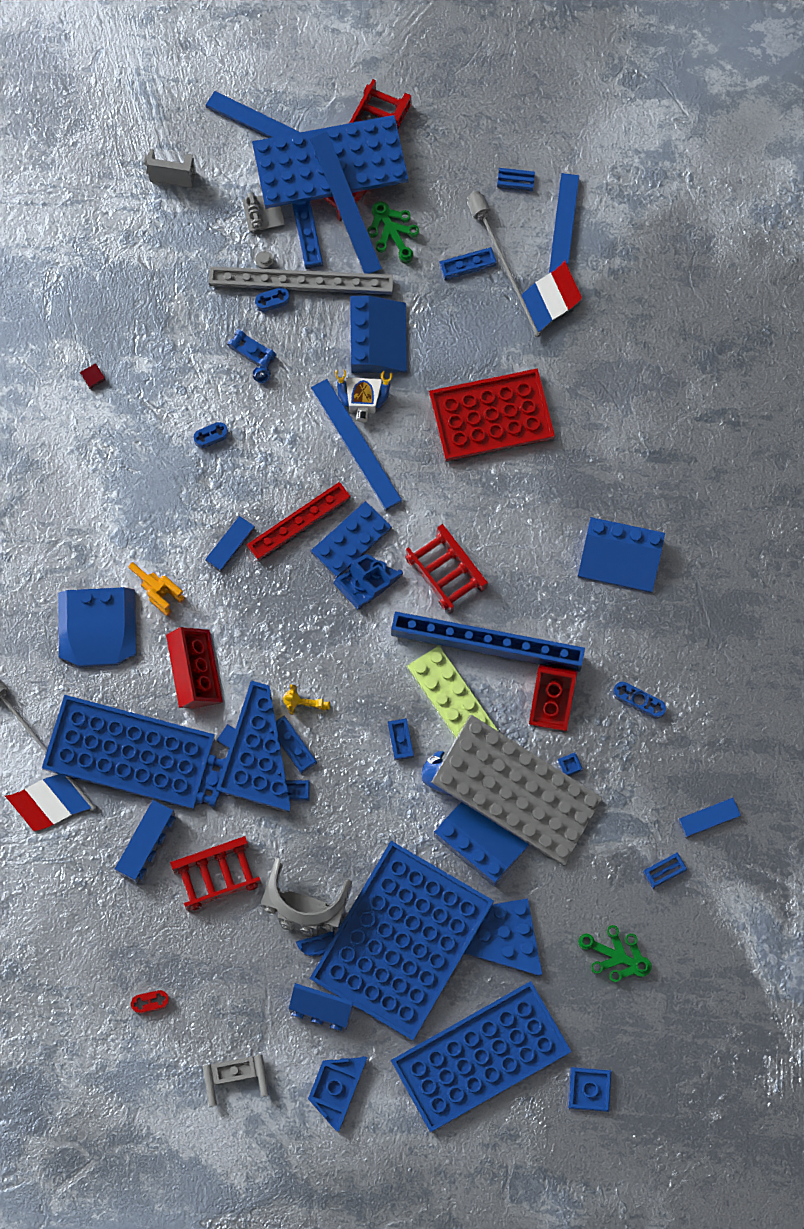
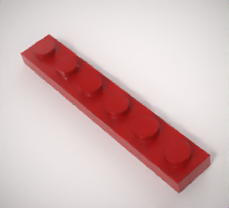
M339 481L249 542L247 548L257 561L261 560L351 498L349 493Z

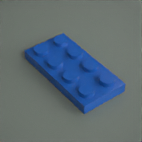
M365 501L311 550V553L337 578L351 566L352 561L363 556L392 529V526Z

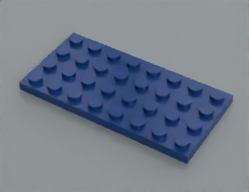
M394 115L252 141L265 209L333 196L310 140L311 137L324 132L329 134L352 193L408 183L407 170Z
M64 695L43 761L42 770L194 810L215 734Z
M530 981L393 1058L391 1063L431 1133L570 1054L572 1051L533 983Z

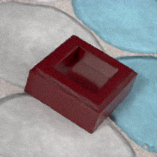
M96 363L80 372L89 389L106 380Z

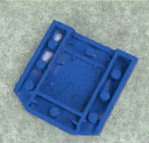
M118 587L59 592V659L70 662L77 667L118 666L124 660L135 657L137 655L135 589Z

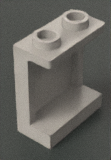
M150 149L149 154L145 155L144 165L147 166L146 174L149 175L151 182L193 188L196 174L193 155L186 154L184 163L156 159L154 149Z

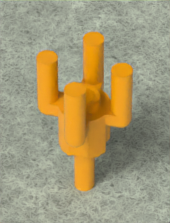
M134 562L128 566L132 572L143 580L141 587L147 591L149 601L166 616H169L172 612L169 609L170 604L163 599L167 592L179 603L185 599L182 595L183 590L167 576L159 578L154 572L147 575Z

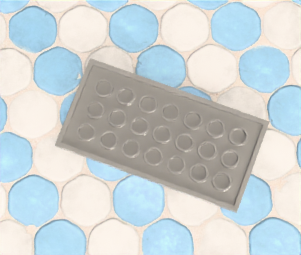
M473 715L468 717L431 781L434 785L561 865L566 864L602 799L598 794Z

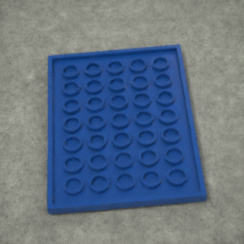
M390 841L309 979L335 995L353 1001L355 1007L414 1041L494 900L395 842Z

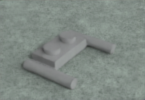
M263 1055L203 1066L209 1107L217 1106L214 1085L256 1077L259 1080L261 1097L269 1096Z

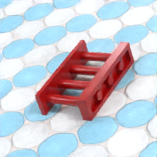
M372 79L370 85H366L363 92L364 96L349 123L364 121L360 118L364 111H367L379 117L394 115L397 129H399L412 104L411 95L404 93L402 98L392 97L376 90V80ZM372 96L395 105L396 110L390 114L368 103Z
M441 524L436 529V538L414 553L409 547L406 548L405 559L410 566L414 565L440 599L438 601L440 606L444 610L447 609L451 614L454 611L453 602L473 588H478L480 592H483L487 589L488 582L446 527ZM444 544L448 549L447 553L427 567H424L418 560L438 545ZM450 559H456L459 563L458 568L435 582L430 573ZM462 573H467L470 577V582L447 597L441 588Z
M245 836L170 862L173 872L181 874L189 901L184 903L186 910H198L202 908L203 904L245 889L247 891L255 890L259 884H262L260 877L253 878L245 855V848L249 847ZM231 853L237 854L246 880L236 885L226 861L227 855ZM214 859L219 862L227 888L219 891L215 890L207 867L208 861ZM196 865L200 868L208 895L199 898L196 897L188 873L189 868Z

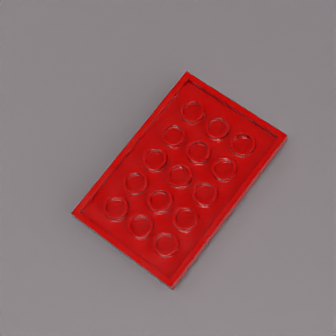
M538 368L429 391L445 462L555 439Z

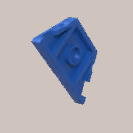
M365 1056L323 1060L308 1097L312 1105L337 1132L341 1129L366 1064L367 1057Z

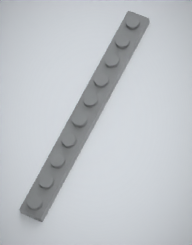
M210 266L209 286L276 289L282 287L286 290L392 295L393 275Z

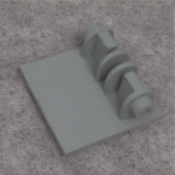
M253 192L247 194L246 199H242L249 232L285 225L281 206L265 209L263 195L256 196Z

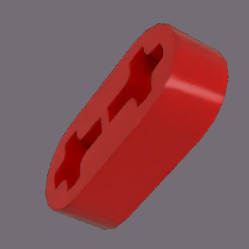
M162 990L139 994L132 998L131 1007L138 1014L161 1010L168 1006L169 996ZM157 995L165 997L162 1005H159L158 1002L152 1003L151 1000L158 999ZM139 999H141L142 1002L149 1001V1004L143 1005V1009L141 1010L138 1007H135V1004L138 1003Z

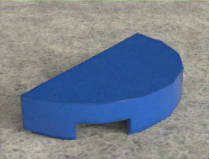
M334 931L296 941V944L305 955L311 957L322 956L334 938Z

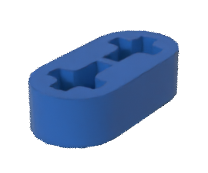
M282 287L260 293L255 298L256 308L261 312H266L285 306L289 302V293ZM279 294L284 296L283 300H280V298H278ZM262 299H264V301L266 302V305H263V304L261 303V300H262Z
M216 422L197 430L193 436L195 445L199 448H206L223 441L228 436L227 426L222 422ZM217 428L223 430L221 435H219V433H216ZM199 436L206 437L205 441L199 440Z

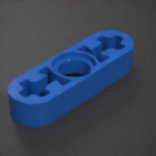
M619 682L615 685L613 695L617 700L655 719L661 718L665 714L666 705L662 700L626 682ZM622 687L626 688L625 692L628 694H631V691H633L634 693L632 694L631 700H628L629 695L623 693V695H619L618 689H622ZM641 695L644 697L645 703L638 705L635 703L634 698ZM650 700L651 706H649L648 709H646L645 707L647 706L648 701ZM659 705L661 711L654 713L653 707Z

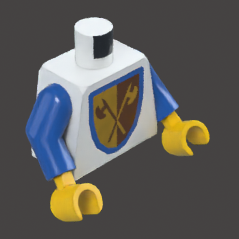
M343 369L344 375L341 377L337 375L336 370L335 376L338 379L337 389L339 398L344 406L349 407V412L356 413V421L366 422L368 413H376L377 408H381L388 399L389 381L392 379L393 373H390L389 379L384 377L385 371H383L381 379L346 378L345 381V369Z

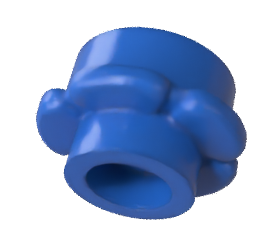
M261 365L253 370V379L258 383H266L270 378L271 372L266 366Z

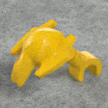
M290 684V691H287L283 696V702L291 715H294L295 707L299 704L308 707L312 706L320 710H329L330 702H323L324 699H301L297 693V686Z

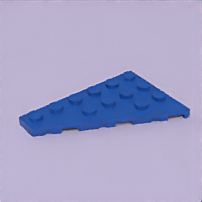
M251 680L216 791L290 812L291 807L270 686Z
M528 898L492 904L464 954L491 961L508 968L511 967L518 971L542 976Z

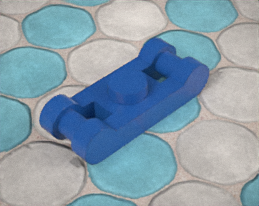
M239 329L235 332V337L227 343L228 347L257 366L264 365L268 368L270 360H274L277 356L273 350L264 347ZM240 341L244 342L243 346L239 345Z
M210 754L197 794V803L202 804L204 802L208 803L209 806H216L220 792L216 791L226 758L219 759L215 755ZM214 765L220 767L219 772L213 771ZM206 790L213 792L212 796L205 795Z

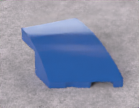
M365 554L352 561L349 571L335 578L333 584L358 610L395 583L403 575V571L400 569L396 571L388 567L387 563L378 561L374 557Z

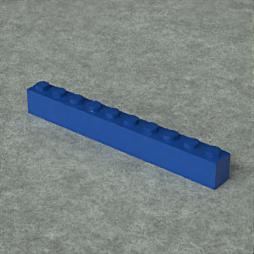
M396 611L391 628V636L535 664L572 669L578 672L581 671L585 652L584 647Z

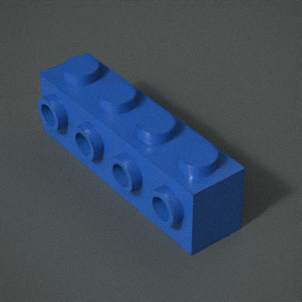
M152 800L114 869L116 873L135 883H138L139 879L143 880L147 873L146 867L148 863H152L157 855L155 850L158 845L163 844L167 836L165 834L168 827L171 828L176 820L174 810Z

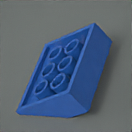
M350 296L351 373L407 372L406 303L373 296Z
M590 517L578 577L652 593L665 533Z
M463 802L434 831V837L494 887L530 845Z

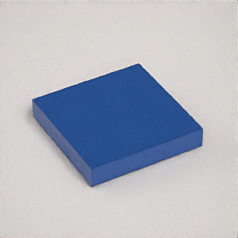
M571 1067L568 1109L609 1112L612 1070Z

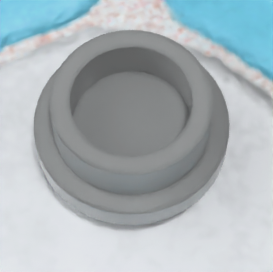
M261 251L256 255L255 263L259 268L267 269L273 264V256L268 251Z

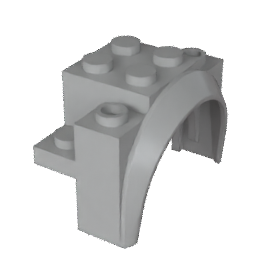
M275 858L261 902L262 908H265L264 911L270 914L279 912L278 921L283 929L289 931L294 929L301 930V934L312 937L313 934L318 935L321 925L322 929L327 931L339 930L341 920L346 912L345 907L352 888V881L349 879L345 880L338 899L331 906L325 901L289 890L288 892H283L278 888V879L283 863H280L281 859Z

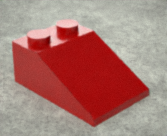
M544 664L539 665L529 719L530 725L567 731L577 670Z

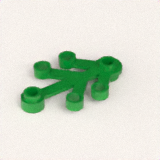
M376 202L372 206L374 219L367 232L370 238L377 237L378 226L381 220L383 221L385 226L380 240L376 242L377 252L383 253L386 251V243L389 235H391L399 249L398 258L400 262L410 263L413 259V251L405 246L398 232L408 234L414 238L419 235L418 226H405L392 222L389 217L397 218L401 222L407 223L411 219V214L407 210L401 212L392 210L385 202ZM378 208H383L384 210H383V211H378L377 209H378ZM412 229H415L417 232L412 233L410 231ZM403 252H408L409 254H408V255H403L402 253H403Z
M611 925L607 929V935L611 938L615 950L594 941L593 936L586 933L580 936L578 945L582 950L588 951L593 949L611 957V959L603 962H594L591 965L592 973L600 974L602 970L621 963L630 966L621 971H611L609 979L613 983H617L622 978L633 974L645 977L652 969L649 959L641 956L635 934L630 933L625 938V943L630 946L633 958L626 955L618 936L619 929L615 925ZM611 928H614L616 930L615 935H611L609 933V930ZM628 937H633L635 942L629 943ZM588 938L590 944L585 945L583 939ZM639 963H643L645 965L644 970H640L638 968ZM597 964L601 967V970L595 971L593 966ZM617 973L619 979L614 980L612 974Z

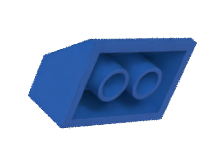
M295 983L288 1009L289 1012H292L291 1016L299 1019L308 1017L311 1018L312 1023L318 1025L326 1023L330 1025L331 1029L341 1032L342 1029L347 1030L354 1004L353 1001Z

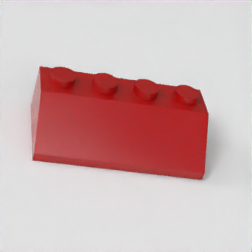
M180 627L166 634L179 708L195 709L223 703L210 630Z

